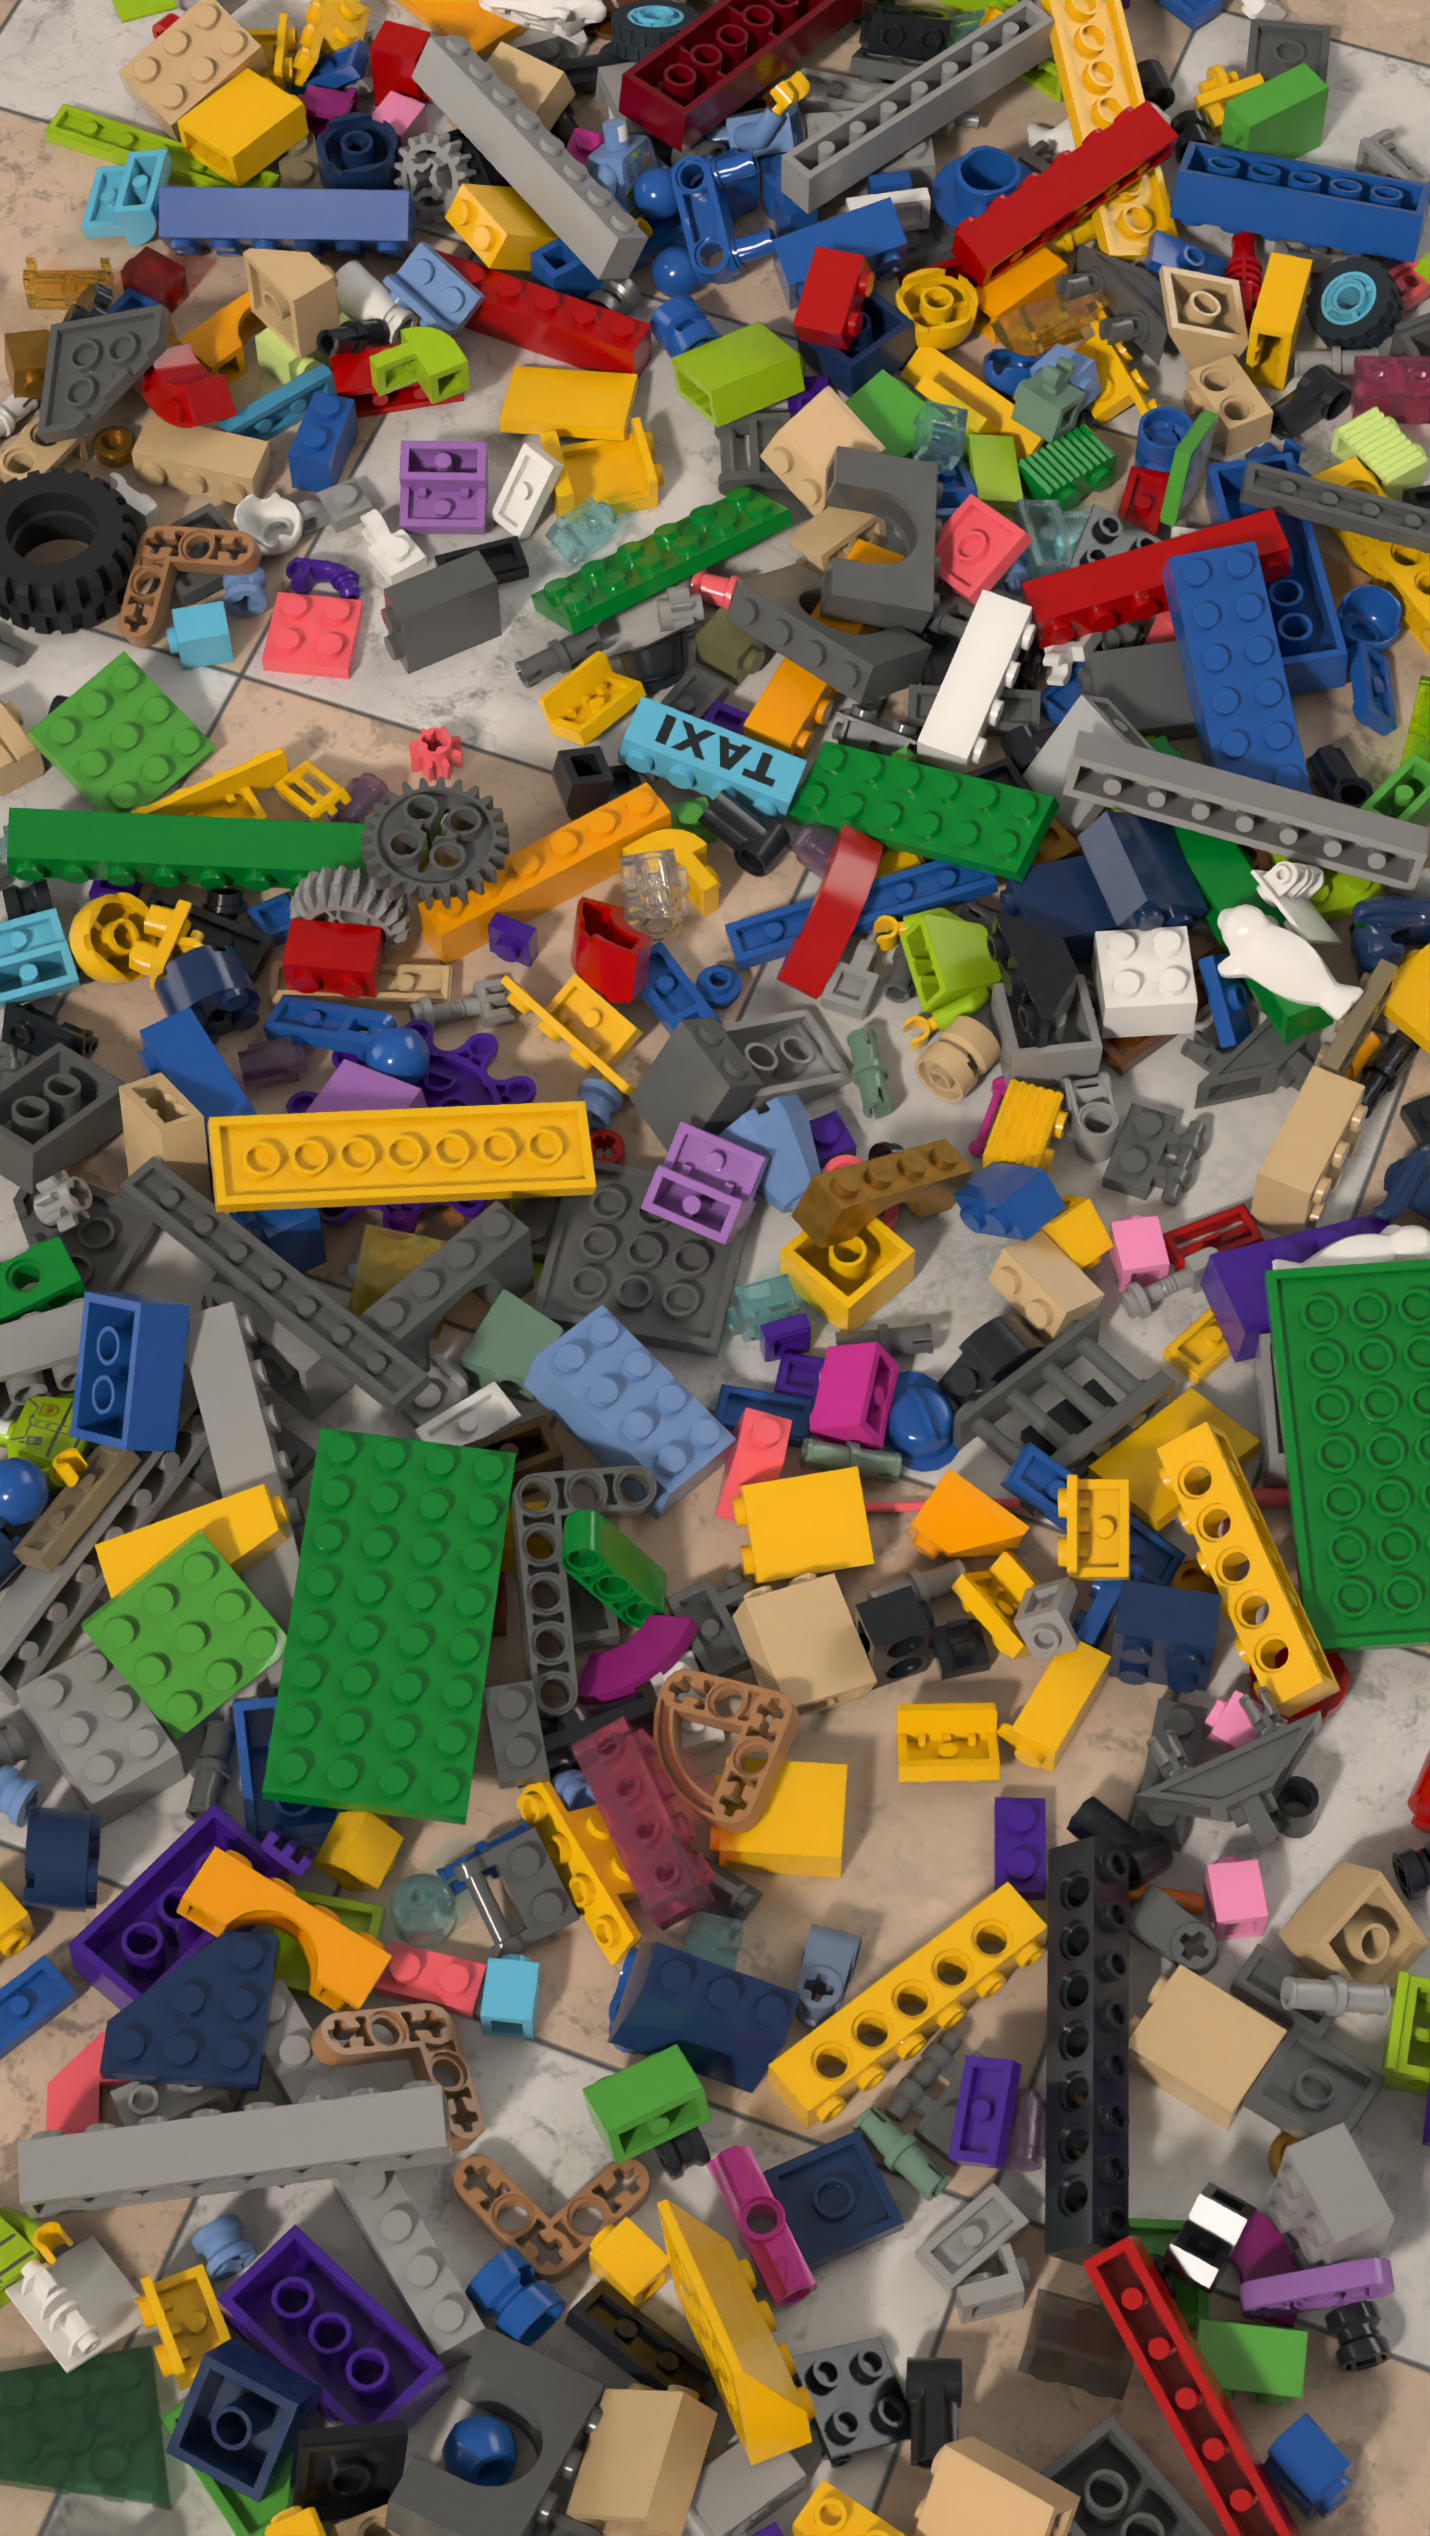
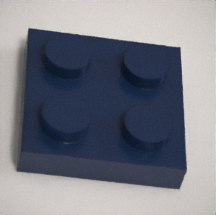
M860 2130L763 2172L774 2198L784 2207L786 2222L810 2271L904 2229L905 2222Z

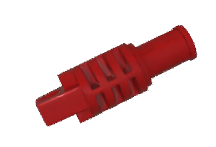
M1242 231L1240 234H1234L1231 238L1232 258L1226 265L1225 278L1239 280L1246 328H1251L1252 310L1256 308L1263 284V268L1261 262L1257 259V236L1254 233Z

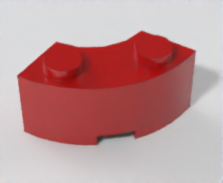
M189 343L167 348L132 385V388L142 395L149 407L160 418L179 428H192L237 416L225 375H214L204 369L196 359Z
M581 897L577 905L572 941V967L584 982L601 992L605 1000L612 1003L627 1002L631 1004L646 986L653 937L635 930L626 923L623 918L624 907Z

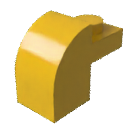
M663 829L651 832L622 848L623 875L648 904L679 888L704 917L719 909L720 879L715 870L710 865H707V843L700 837L684 830Z

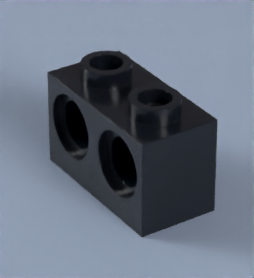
M864 2L859 43L866 53L932 59L947 49L951 20L943 10Z
M911 1585L855 1605L854 1624L878 1681L871 1690L927 1671L928 1651L933 1649L930 1629L935 1627V1623L928 1603L925 1600L918 1602Z

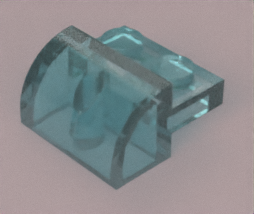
M1017 499L1013 510L1015 524L1026 531L1033 540L1024 551L1031 580L1069 568L1090 512H1061L1058 500Z

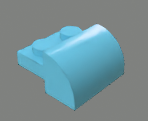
M167 149L129 152L126 165L97 167L81 225L86 239L125 236L129 246L136 247L148 242L153 237L159 220V186H168L172 171V160Z
M56 907L0 923V1010L5 1009L7 1002L19 1005L80 988L77 971Z

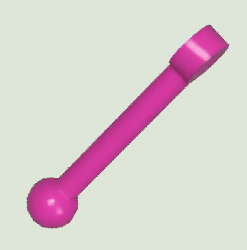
M1002 1077L996 1078L992 1082V1099L977 1138L969 1144V1152L974 1157L983 1156L986 1147L985 1140L1001 1098L1005 1096L1007 1089Z

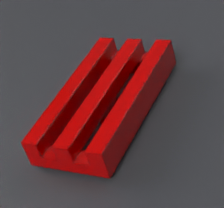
M1244 1203L1162 1234L1170 1266L1174 1265L1175 1272L1185 1268V1257L1206 1247H1214L1219 1252L1265 1241ZM1242 1221L1243 1225L1226 1232H1217L1206 1236L1204 1240L1180 1249L1177 1247L1179 1244Z

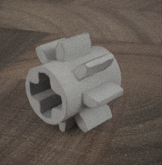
M687 585L666 588L668 598L657 599V613L661 632L672 631L673 633L704 619L701 595H690ZM694 631L687 634V639L695 638Z
M62 1170L36 1184L40 1193L34 1198V1210L39 1220L45 1225H57L60 1233H63L90 1219L86 1209L92 1204V1193L83 1179L76 1176L69 1178L66 1170Z

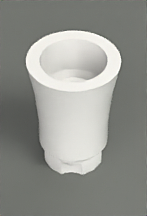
M350 261L336 272L335 275L338 280V286L336 287L337 302L341 311L350 320L359 322L369 321L374 318L375 320L377 318L383 320L389 331L387 342L391 344L402 343L400 330L416 327L418 315L412 310H406L395 303L389 296L391 291L375 279L359 261Z

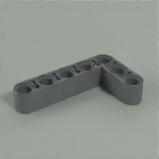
M629 1465L533 1473L523 1477L511 1495L510 1513L526 1681H533L539 1718L543 1720L553 1721L557 1716L567 1713L574 1707L578 1697L567 1572L561 1565L562 1523H564L569 1514L579 1510L595 1511L607 1519L640 1515L652 1503L657 1493L655 1477L648 1469L642 1466ZM627 1480L639 1483L644 1491V1499L636 1503L629 1502L621 1495L620 1483ZM578 1484H585L591 1487L595 1493V1503L587 1507L580 1506L572 1499L571 1488ZM528 1488H537L542 1491L546 1496V1507L541 1510L529 1509L522 1501V1492ZM535 1536L546 1539L552 1549L551 1556L543 1560L532 1557L527 1551V1540ZM539 1585L551 1588L556 1596V1605L549 1609H542L536 1606L531 1598V1589ZM544 1634L555 1637L560 1643L561 1654L552 1659L540 1655L536 1648L537 1637ZM546 1684L560 1686L566 1696L564 1706L550 1708L545 1705L540 1695L542 1686Z

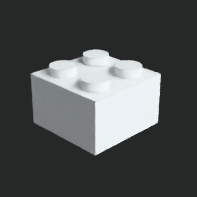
M1187 926L1162 927L1150 931H1140L1139 929L1095 931L1091 964L1101 1039L1193 1033L1198 1000Z

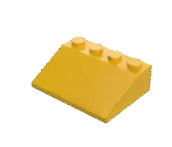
M668 2199L657 2202L676 2296L750 2465L758 2464L811 2443L812 2437L809 2420L816 2417L814 2405L805 2386L796 2388L791 2375L796 2374V2368L786 2343L783 2342L776 2345L771 2332L777 2331L767 2301L757 2302L752 2290L757 2289V2282L748 2259L738 2260L729 2240Z

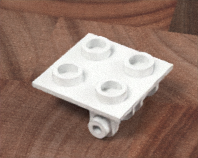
M1282 861L1277 863L1270 871L1252 870L1250 872L1259 883L1256 887L1259 895L1270 906L1274 908L1277 906L1287 920L1284 921V925L1287 930L1297 934L1308 943L1335 946L1342 944V941L1308 900L1324 884L1325 877L1321 868L1315 865Z
M93 2235L56 2258L57 2261L52 2265L48 2263L42 2264L38 2258L29 2261L21 2269L24 2278L5 2289V2293L66 2373L74 2370L144 2325L135 2298L140 2297V2295Z

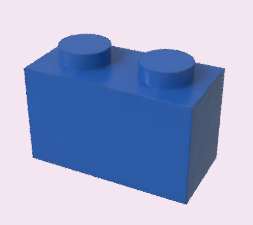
M314 391L288 453L292 488L317 493L338 484L358 436L354 399Z
M991 1162L953 1194L961 1208L959 1212L960 1217L971 1231L1023 1241L1028 1240L1066 1207L1044 1169Z

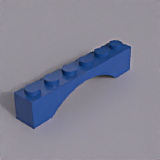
M734 147L716 156V158L721 160L740 152ZM704 173L693 177L690 189L700 186L704 179ZM758 174L726 184L725 194L732 220L758 207ZM679 211L667 220H653L645 216L642 217L651 226L653 234L648 238L632 272L653 262L658 253L668 246H684L687 244ZM560 238L530 253L532 283L580 300L590 295L593 291L602 289L601 285L604 280H598Z

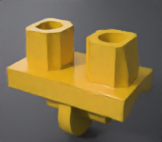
M1219 64L1210 66L1206 72L1207 80L1198 83L1200 94L1195 96L1194 108L1190 110L1203 111L1208 115L1212 136L1222 133L1225 102L1264 83L1265 81L1261 73L1239 80L1236 71L1226 73Z
M179 899L175 909L153 904L150 906L144 922V933L161 938V941L157 946L137 939L129 954V968L143 975L150 976V989L155 990L154 982L157 977L160 982L165 978L167 972L164 967L170 961L191 949L205 946L202 944L204 938L202 932L193 930L190 937H187L191 928V922L187 919L192 908V903Z

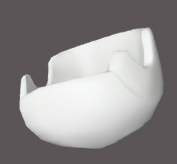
M273 493L268 499H259L254 494L246 496L235 507L233 518L237 531L248 533L260 547L262 556H273L287 552L296 545L302 536L304 521L296 504L281 498L277 493Z

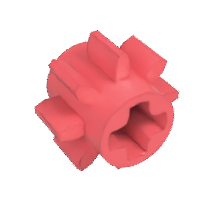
M443 726L427 730L425 728L421 729L422 733L418 741H409L412 772L421 771L427 778V782L437 781L439 777L450 780L454 767H463L461 738L459 736L451 738Z

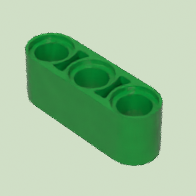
M579 1510L569 1514L564 1520L561 1565L565 1571L630 1627L640 1629L649 1614L665 1615L667 1577L664 1570L600 1513L591 1510Z

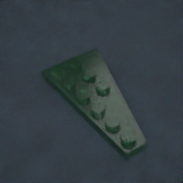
M152 2346L99 2354L69 2373L65 2372L59 2362L0 2372V2485L68 2495L70 2492L103 2497L107 2501L124 2503L126 2500L152 2504L155 2508L172 2510Z

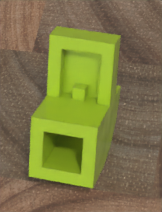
M417 326L400 330L402 344L393 348H387L369 357L372 385L379 397L415 382L420 384L432 405L470 390L467 358L451 336L435 328Z

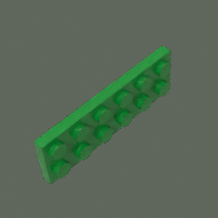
M749 486L735 488L729 491L725 498L711 505L699 506L693 509L689 516L675 523H667L657 527L653 532L654 534L640 541L625 543L617 549L616 553L602 560L589 561L582 565L580 571L566 578H557L549 581L544 585V589L531 595L534 608L540 614L575 635L794 524L790 509Z
M825 741L787 815L793 824L838 835L841 826L846 824L878 841L886 848L1022 882L1060 805L1055 796Z

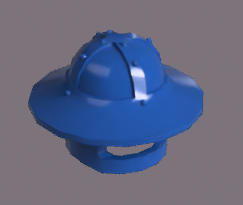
M987 145L973 147L967 154L946 164L934 179L931 199L937 214L950 227L956 229L966 218L970 216L977 218L986 212L989 204L1001 194L1009 196L1015 192L1020 183L1033 172L1023 162L1016 160L1010 154L998 148Z

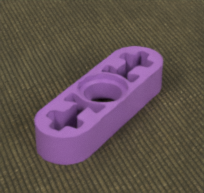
M1384 2258L1352 2260L1255 2279L1239 2286L1242 2315L1249 2319H1271L1387 2296L1395 2290L1391 2262Z

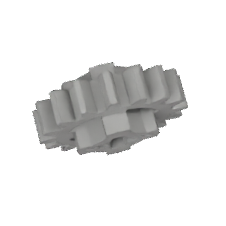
M429 131L410 137L408 139L409 146L399 149V153L404 160L395 163V168L401 171V177L396 178L394 184L402 185L404 190L410 191L416 202V213L420 212L421 221L434 220L436 224L447 221L444 217L462 183L471 184L469 183V177L477 173L474 169H468L466 164L471 159V154L461 155L459 152L462 146L460 140L450 142L449 133L436 134V131ZM431 150L436 152V154L428 155L426 152ZM434 200H435V201L443 200L444 203H443V204H439V203L434 202Z

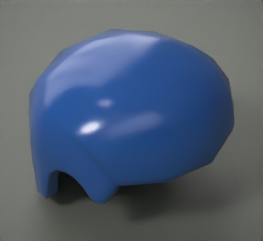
M1024 346L1017 352L1009 349H992L985 355L983 360L984 377L990 387L1006 397H1013L1019 383L1024 378H1031L1030 368L1047 352H1042L1037 359L1032 355L1029 346Z
M1374 584L1357 585L1347 592L1336 612L1347 648L1362 640L1382 653L1395 642V638L1400 632L1401 604L1390 591Z

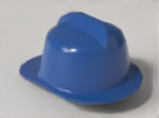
M906 1371L898 1373L884 1441L890 1452H899L901 1454V1464L906 1468L919 1472L939 1470L951 1463L959 1452V1449L953 1445L954 1417L956 1414L946 1393L937 1384L936 1380L923 1373Z

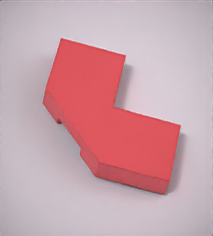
M101 2032L47 2084L46 2130L61 2131L64 2135L85 2132L87 2126L101 2123L102 2088L121 2087L132 2082L102 2079L100 2065L106 2032Z

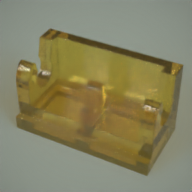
M26 257L27 269H23L22 278L28 309L69 310L74 303L76 304L80 294L90 283L94 285L96 282L111 289L113 295L114 274L112 273L110 258H100L102 270L85 271L38 270L36 258Z

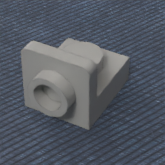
M439 1352L429 1357L431 1370L427 1374L429 1375L430 1385L400 1412L416 1429L469 1397L467 1385L470 1381L467 1374L457 1362L452 1360L448 1363Z
M1070 1576L1025 1590L1013 1622L1035 1660H1042L1074 1651L1079 1645V1639L1068 1620L1078 1594V1590Z
M1010 2242L999 2245L997 2261L1001 2272L1000 2276L995 2277L992 2272L976 2274L966 2279L964 2285L957 2287L955 2305L961 2325L1023 2309L1025 2289L1031 2288V2279L1024 2257L1015 2258Z

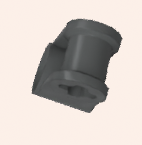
M1149 1884L1129 1911V1935L1151 1951L1162 1955L1176 1967L1181 1964L1199 1976L1208 1973L1215 1967L1219 1958V1948L1214 1933L1206 1925L1189 1914L1176 1900L1155 1885ZM1200 1938L1203 1939V1946L1207 1955L1204 1958L1194 1955L1190 1960L1186 1959L1187 1952L1183 1943L1188 1940L1195 1944Z

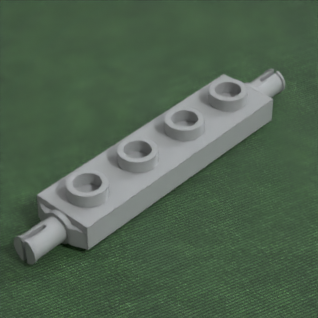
M801 67L798 71L809 81L810 90L806 96L798 101V105L801 110L817 113L853 110L892 84L868 83L855 77ZM781 75L771 83L772 89L790 76ZM967 110L932 134L948 137L949 132L955 125L978 130L981 124L982 112Z

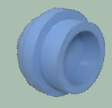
M570 1769L550 1779V1783L568 1812L596 1805L598 1789L588 1774L577 1769Z

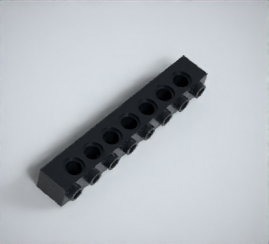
M1096 1836L1049 1849L1045 2255L1081 2266L1083 2261L1129 2236V1849Z

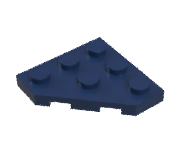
M225 1931L108 2020L100 2065L102 2079L259 2091L280 1944L278 1935Z

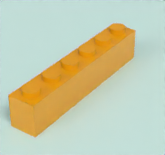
M857 539L846 559L877 565H889L904 560L905 556ZM820 601L810 615L828 627L852 634L867 635L873 634L875 630L881 631L883 629L876 626L820 617ZM785 657L743 724V736L793 756L799 757L800 755L805 757L811 748L816 727L818 724L824 725L827 722L833 708V699L838 692H841Z
M646 782L505 857L506 868L505 870H497L496 884L484 881L485 894L483 895L477 894L473 890L468 891L469 903L464 904L457 896L451 898L450 909L445 908L441 899L435 900L431 910H427L425 901L419 903L418 913L421 936L442 964L448 965L489 943L488 924L496 912L526 923L623 870L622 848L651 832L672 829L671 811Z

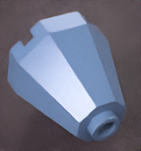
M798 1095L775 1097L766 1102L770 1111L758 1114L754 1108L744 1113L718 1135L770 1157L756 1193L781 1213L793 1212L812 1177L821 1174L807 1110Z

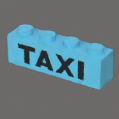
M643 696L640 698L624 735L618 756V761L627 764L634 771L651 773L668 780L675 787L692 789L707 795L713 801L724 789L759 819L762 817L770 818L781 825L785 821L807 761Z

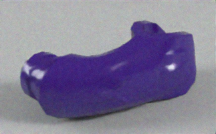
M295 557L288 562L286 567V576L292 579L291 588L297 594L308 595L312 591L313 585L330 583L340 593L341 598L358 600L361 596L360 576L347 566L328 560Z

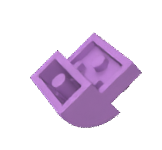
M401 440L399 529L403 528L407 534L486 535V510L488 503L487 442Z
M681 1121L664 1164L658 1165L641 1209L719 1243L729 1245L739 1236L750 1218L757 1202L753 1198L770 1157L690 1123Z

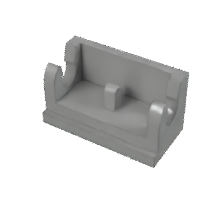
M1390 129L1381 130L1369 138L1364 137L1360 140L1355 168L1357 171L1430 184V174L1424 177L1396 151V146L1392 142L1383 144L1395 136V133Z

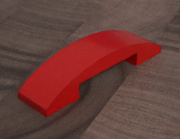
M846 824L841 826L826 861L828 866L800 934L790 945L776 978L777 980L815 1000L819 998L848 943L866 902L880 862L883 844Z

